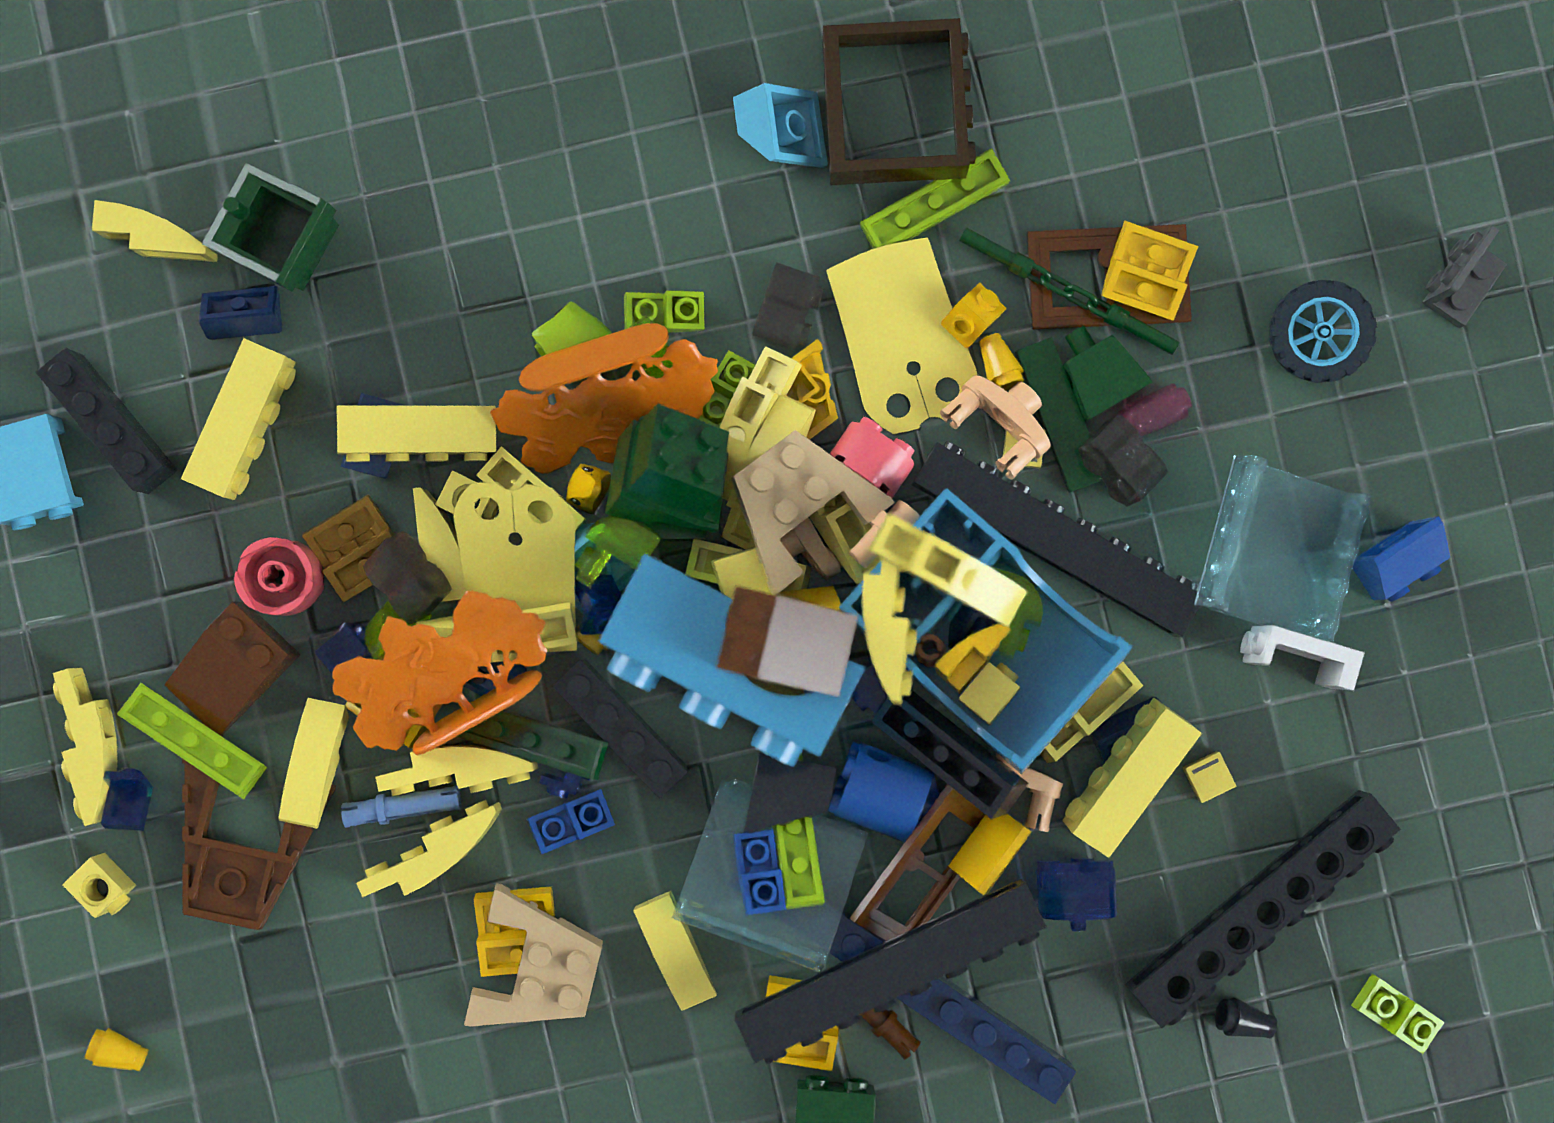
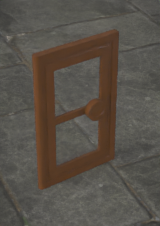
M1186 224L1143 226L1187 242ZM1122 227L1028 231V257L1051 273L1050 252L1100 250L1097 260L1100 266L1105 268L1106 278ZM1033 268L1030 272V274L1038 277L1039 279L1042 275V273L1038 272ZM1189 272L1184 282L1188 285L1174 321L1126 304L1116 305L1130 312L1129 315L1146 324L1191 322ZM1029 280L1032 330L1078 328L1084 325L1085 327L1110 326L1103 322V318L1079 306L1053 307L1052 291L1043 285ZM1106 298L1107 303L1111 305L1115 303V300ZM1101 305L1096 307V309L1104 313L1108 310Z
M948 784L850 919L886 941L927 923L961 876L948 866L942 874L923 862L924 853L920 849L948 811L973 827L974 830L985 814ZM919 868L937 881L906 924L903 925L877 908L906 869L908 871H915Z

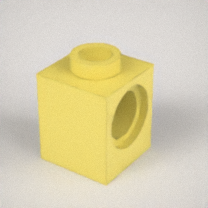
M452 470L435 505L454 514L455 505L463 491L470 483L477 482ZM481 497L475 511L481 518L491 520L495 518L499 507L493 499Z
M988 662L959 697V701L990 726L1020 690V686L1015 683L1019 677L1001 662L997 667Z
M106 853L90 857L63 886L94 918H97L106 913L114 915L130 901L127 894L136 884ZM99 879L104 880L108 885L106 897L102 896L97 890Z

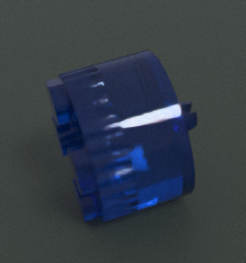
M1071 858V862L1060 863V860L1038 861V869H1036L1038 909L1043 919L1070 921L1071 931L1080 932V930L1086 931V920L1109 919L1117 916L1116 877L1113 860Z

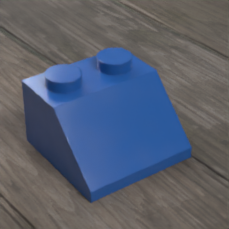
M1439 516L1411 521L1348 562L1373 600L1388 599L1389 602H1393L1406 595L1410 591L1408 585L1418 578L1421 581H1425L1442 570L1439 565L1450 558L1444 523Z

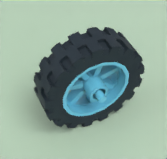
M1311 281L1292 289L1277 304L1270 319L1269 342L1275 358L1288 372L1310 382H1335L1345 376H1350L1358 370L1357 368L1362 363L1364 364L1368 360L1369 353L1376 343L1377 321L1373 315L1372 306L1357 289L1339 281ZM1322 302L1331 303L1339 307L1327 322H1324ZM1314 304L1317 322L1312 323L1300 317L1299 314L1305 308ZM1345 312L1350 320L1351 329H1334L1332 325ZM1295 321L1310 328L1311 333L1294 340L1293 328ZM1333 335H1351L1348 345L1342 352L1332 340ZM1314 338L1316 342L1311 358H1309L1298 349L1297 345ZM1323 341H1326L1336 355L1335 357L1317 360Z

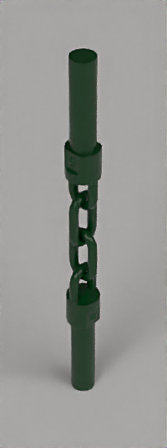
M967 227L959 240L960 242L1009 267L1008 271L1015 275L1043 285L1045 288L1065 297L1077 306L1103 318V322L1118 330L1124 329L1170 355H1173L1177 349L1179 341L1129 315L1130 312L1115 303L1111 305L1081 287L1072 285L1070 282L1034 263L1033 259L1020 252L1015 254ZM1032 268L1042 273L1040 279L1030 274ZM1051 279L1065 286L1064 290L1050 284ZM1076 291L1089 298L1087 304L1073 297L1074 292ZM1099 304L1108 310L1104 313L1096 309Z

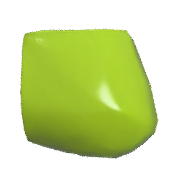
M570 301L562 309H559L552 319L532 332V337L538 343L535 345V349L542 357L558 350L612 334V332L595 316L575 302Z

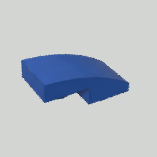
M601 789L526 818L540 854L547 853L615 825Z
M773 829L760 830L751 834H732L746 915L786 910L781 869H778Z

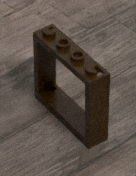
M960 18L824 25L822 44L830 185L967 178L969 165L975 164L976 150L975 142L968 141L967 128H973L972 105H966L965 92H970L971 74L970 68L963 69V56H968V33L961 32ZM948 42L955 155L845 160L839 48Z

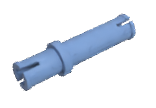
M457 785L386 797V794L376 795L375 799L342 803L341 808L345 811H341L345 828L375 822L385 825L389 824L390 820L461 810V794Z

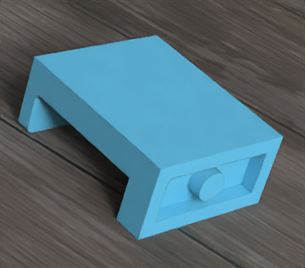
M43 414L0 427L1 525L11 526L12 530L26 529L36 525L35 519L49 516L50 520L65 518L73 515V508L84 505L82 498L76 497L73 493L58 435L65 433L61 418Z

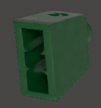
M1084 325L1065 336L1076 356L1065 362L1063 367L1084 422L1089 421L1152 383L1147 373L1113 335L1096 344Z

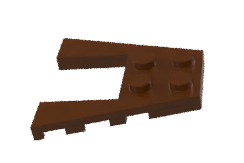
M182 758L185 771V784H182V802H185V826H182V841L185 842V863L182 864L183 914L261 930L315 828L284 822L277 852L206 837L219 783ZM331 785L324 810L336 789V785Z

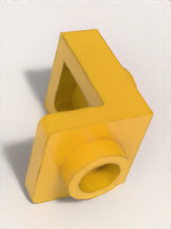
M979 283L953 307L941 321V325L961 345L969 348L1007 308L999 301V298L993 291L986 289Z

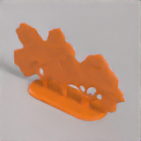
M656 323L637 325L535 359L522 370L519 381L522 387L530 391L543 392L532 395L516 389L505 391L503 397L499 400V407L492 409L490 414L500 432L527 437L528 441L522 447V458L520 461L528 467H533L536 472L548 474L569 465L572 457L580 447L589 448L591 453L595 455L596 460L614 463L619 436L633 419L638 421L640 417L647 415L658 403L699 419L703 413V406L710 401L711 396L715 392L711 378L718 372V360L702 356L696 344L686 339L678 340L666 349L665 355L662 358L650 357L661 350L666 344L668 331L665 326ZM670 360L673 366L668 368L662 364V361ZM632 363L630 371L621 379L608 381L601 376L603 372ZM642 364H646L647 368L655 365L664 372V376L654 378L647 375L642 368ZM637 370L641 376L634 381L632 375ZM588 377L587 380L581 382L575 389L569 390L564 386L565 384ZM554 393L557 402L551 405L548 402V396Z
M470 590L464 593L454 609L453 632L448 637H440L433 626L424 624L408 626L401 619L387 616L378 637L385 652L384 659H366L357 656L354 659L336 665L332 673V677L335 680L333 693L350 703H360L362 705L353 729L367 748L379 746L383 749L397 751L404 744L407 730L413 725L425 726L427 729L415 741L413 753L415 755L427 753L513 705L532 691L542 678L540 671H526L507 681V677L514 664L529 667L538 666L545 661L547 648L542 643L540 637L546 624L545 620L540 619L533 612L523 613L513 600L503 597L492 598L486 593ZM496 650H500L503 653L504 666L502 664L497 666L500 671L499 673H495L491 665L492 653ZM514 650L517 653V658L511 662L509 651ZM486 666L489 674L479 672L478 667ZM479 677L492 680L496 688L472 702H469L462 693L463 685L473 678ZM455 702L460 705V709L435 723L432 708L436 704ZM413 708L421 717H411L408 714V709Z

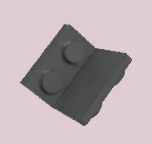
M1492 225L1482 232L1474 231L1466 241L1460 239L1447 255V258L1451 260L1444 271L1439 270L1430 279L1425 288L1430 292L1422 303L1458 328L1464 327L1507 266V263L1486 250L1499 232V229Z

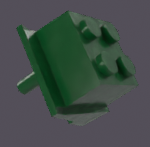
M246 163L228 197L224 200L223 206L202 245L293 292L295 287L304 291L339 226L333 218L337 210L327 201Z
M659 403L641 421L633 419L618 438L605 514L648 524L656 521L715 533L719 529L729 454L727 453L729 431Z

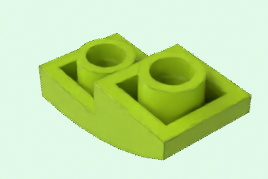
M626 292L624 294V329L646 323H656L665 326L668 332L703 331L704 292Z
M728 350L718 367L717 374L711 378L715 392L711 396L710 401L703 406V413L699 420L720 428L730 401L742 377L748 379L755 364Z
M1371 974L1351 1004L1355 1009L1421 1054H1424L1444 1024L1442 1020L1374 974Z

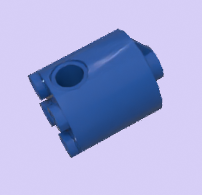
M853 741L846 757L842 774L839 775L833 790L828 811L834 813V816L905 843L939 797L934 772L929 768L862 742L859 744Z

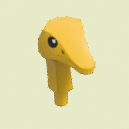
M580 463L570 478L566 502L577 509L594 514L610 486L611 473L595 466Z

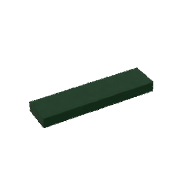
M1051 337L1016 350L1017 360L1024 369L1022 373L1026 383L1037 393L1042 402V406L1037 412L1050 441V446L1068 493L1105 480L1106 476L1053 338Z
M505 710L458 735V738L591 780L599 779L609 743Z

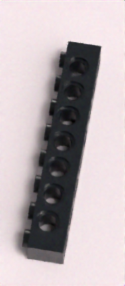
M1358 790L1126 982L1125 986L1161 1028L1167 1024L1169 1026L1176 1024L1186 1015V1008L1196 1000L1202 1001L1208 998L1216 990L1217 986L1215 984L1224 976H1232L1238 973L1246 965L1245 959L1256 950L1260 952L1268 948L1275 941V934L1283 927H1291L1298 923L1306 914L1304 910L1313 902H1321L1327 899L1335 891L1334 885L1344 877L1349 878L1357 874L1365 865L1363 861L1372 853H1380L1387 849L1394 842L1393 836L1401 829L1371 793ZM1356 827L1359 832V839L1355 845L1349 847L1346 842V835L1350 829ZM1327 852L1330 857V863L1326 869L1319 871L1316 866L1317 858L1320 854ZM1298 876L1301 882L1299 891L1294 895H1288L1286 889L1288 881ZM1269 901L1271 904L1270 915L1263 920H1259L1257 917L1258 906L1263 902ZM1235 926H1240L1242 929L1240 940L1237 943L1228 944L1227 934L1229 930ZM1211 951L1213 955L1211 964L1203 969L1198 968L1197 959L1202 952ZM1174 976H1182V988L1178 992L1168 993L1167 984L1169 980Z

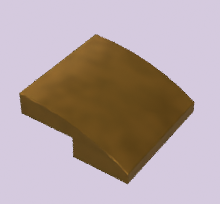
M369 494L304 532L302 535L323 566V573L343 602L409 563L399 541Z

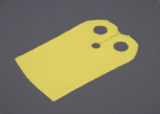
M928 237L878 247L827 269L826 272L845 332L862 403L867 414L878 425L892 434L919 429L920 424L929 417H938L943 420L940 411L950 402H945L938 398L935 390L936 384L943 378H952L957 381L960 394L962 392L961 387L971 377L977 375V371L968 348L961 345L941 325V321L953 308ZM911 361H916L920 365L921 370L917 375H911L907 372V365ZM897 393L908 397L911 406L907 415L900 418L890 415L886 408L889 397Z
M498 482L470 483L461 494L454 508V522L465 591L486 593L492 598L503 597L513 600L521 610L570 602L576 627L575 519L564 500L553 488L524 484L519 489L510 490L500 486ZM481 497L493 499L499 507L498 516L491 520L481 518L475 511V502ZM536 500L546 502L552 509L551 519L546 523H538L532 520L527 511L531 502ZM516 532L522 536L523 541L520 545L510 543L508 538L511 533ZM577 644L549 648L547 652L577 651Z

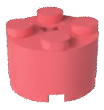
M863 417L859 423L851 422L830 452V455L893 498L914 467V461L911 458L915 452L914 449L900 439L896 438L892 441L881 433L882 428L867 417Z
M269 537L252 543L243 551L239 558L241 560L237 571H235V587L242 601L248 607L267 615L289 616L301 613L308 609L324 590V573L320 561L308 546L294 540ZM278 570L284 571L285 574L282 578V584L275 583V579L279 577Z

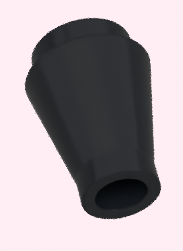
M1235 997L1230 1000H1221L1215 1013V1025L1226 1036L1265 1037L1271 1039L1277 1030V1019L1275 1016L1266 1014Z

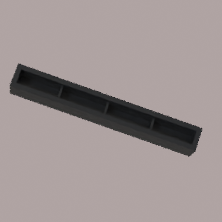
M946 441L944 445L938 442L934 445L913 481V487L934 499H937L947 488L1012 544L1174 637L1184 636L1205 599L1204 595L1196 591L1198 588L1196 583L1180 575L1176 579L1163 572L1164 565L1148 556H1144L1143 560L1129 553L1132 549L1131 546L1115 537H1111L1108 541L1096 534L1098 527L1082 518H1078L1075 522L1063 515L1065 509L1049 499H1045L1042 503L1030 496L1032 490L1016 480H1012L1010 484L997 477L999 471L988 463L979 460L977 465L964 458L966 452L955 444Z
M1019 879L735 1012V1021L754 1063L764 1060L766 1064L783 1058L787 1055L786 1049L798 1043H801L802 1047L816 1043L824 1037L822 1032L837 1026L838 1030H842L854 1025L860 1020L858 1015L871 1009H873L874 1013H879L896 1004L895 998L909 992L910 996H915L927 991L932 987L931 981L945 975L946 979H952L965 973L968 970L967 965L980 958L982 962L994 960L1004 954L1003 948L1015 942L1019 946L1028 944L1039 938V931L1047 927L1026 882Z

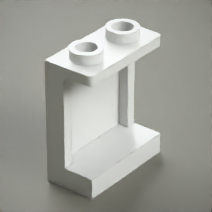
M1274 625L1252 626L1251 632L1247 631L1242 639L1240 652L1244 653L1242 660L1244 663L1269 666L1274 650L1279 649L1321 662L1315 681L1316 685L1331 689L1354 691L1364 652Z

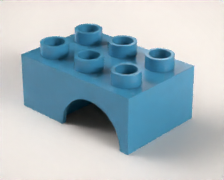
M946 488L912 526L952 545L1027 591L1009 625L1011 631L1000 642L1001 645L989 660L995 667L1001 662L1019 677L1015 683L1020 686V690L989 726L959 701V697L967 687L959 694L936 674L935 668L925 667V665L918 662L915 654H907L906 670L912 671L913 679L1022 774L1126 658L1132 647L1120 636L1116 637L1107 633L1074 609L1036 574L1024 560L1020 550ZM882 560L869 574L880 575ZM900 572L898 588H905L903 612H895V618L909 619L910 630H917L916 648L917 643L920 644L922 636L932 634L945 643L948 653L951 650L947 647L949 625L963 603L909 572ZM862 581L839 608L842 612L858 615L856 628L866 636L863 618ZM934 648L925 650L927 655H933L938 652Z
M644 554L599 640L600 643L616 651L607 670L647 691H650L651 688H656L662 675L683 685L688 689L679 707L717 728L722 729L731 711L758 724L759 726L752 737L751 745L788 765H795L803 748L820 756L865 668L851 660L847 661L839 697L803 689L805 695H778L754 685L745 675L716 669L728 621V611L733 599Z

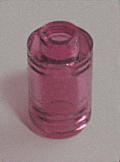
M1171 383L1137 400L1135 399L1133 402L1124 404L1123 409L1118 411L1117 415L1126 436L1129 439L1136 437L1139 440L1188 418L1187 409L1192 408V403L1184 387L1177 388L1174 383Z

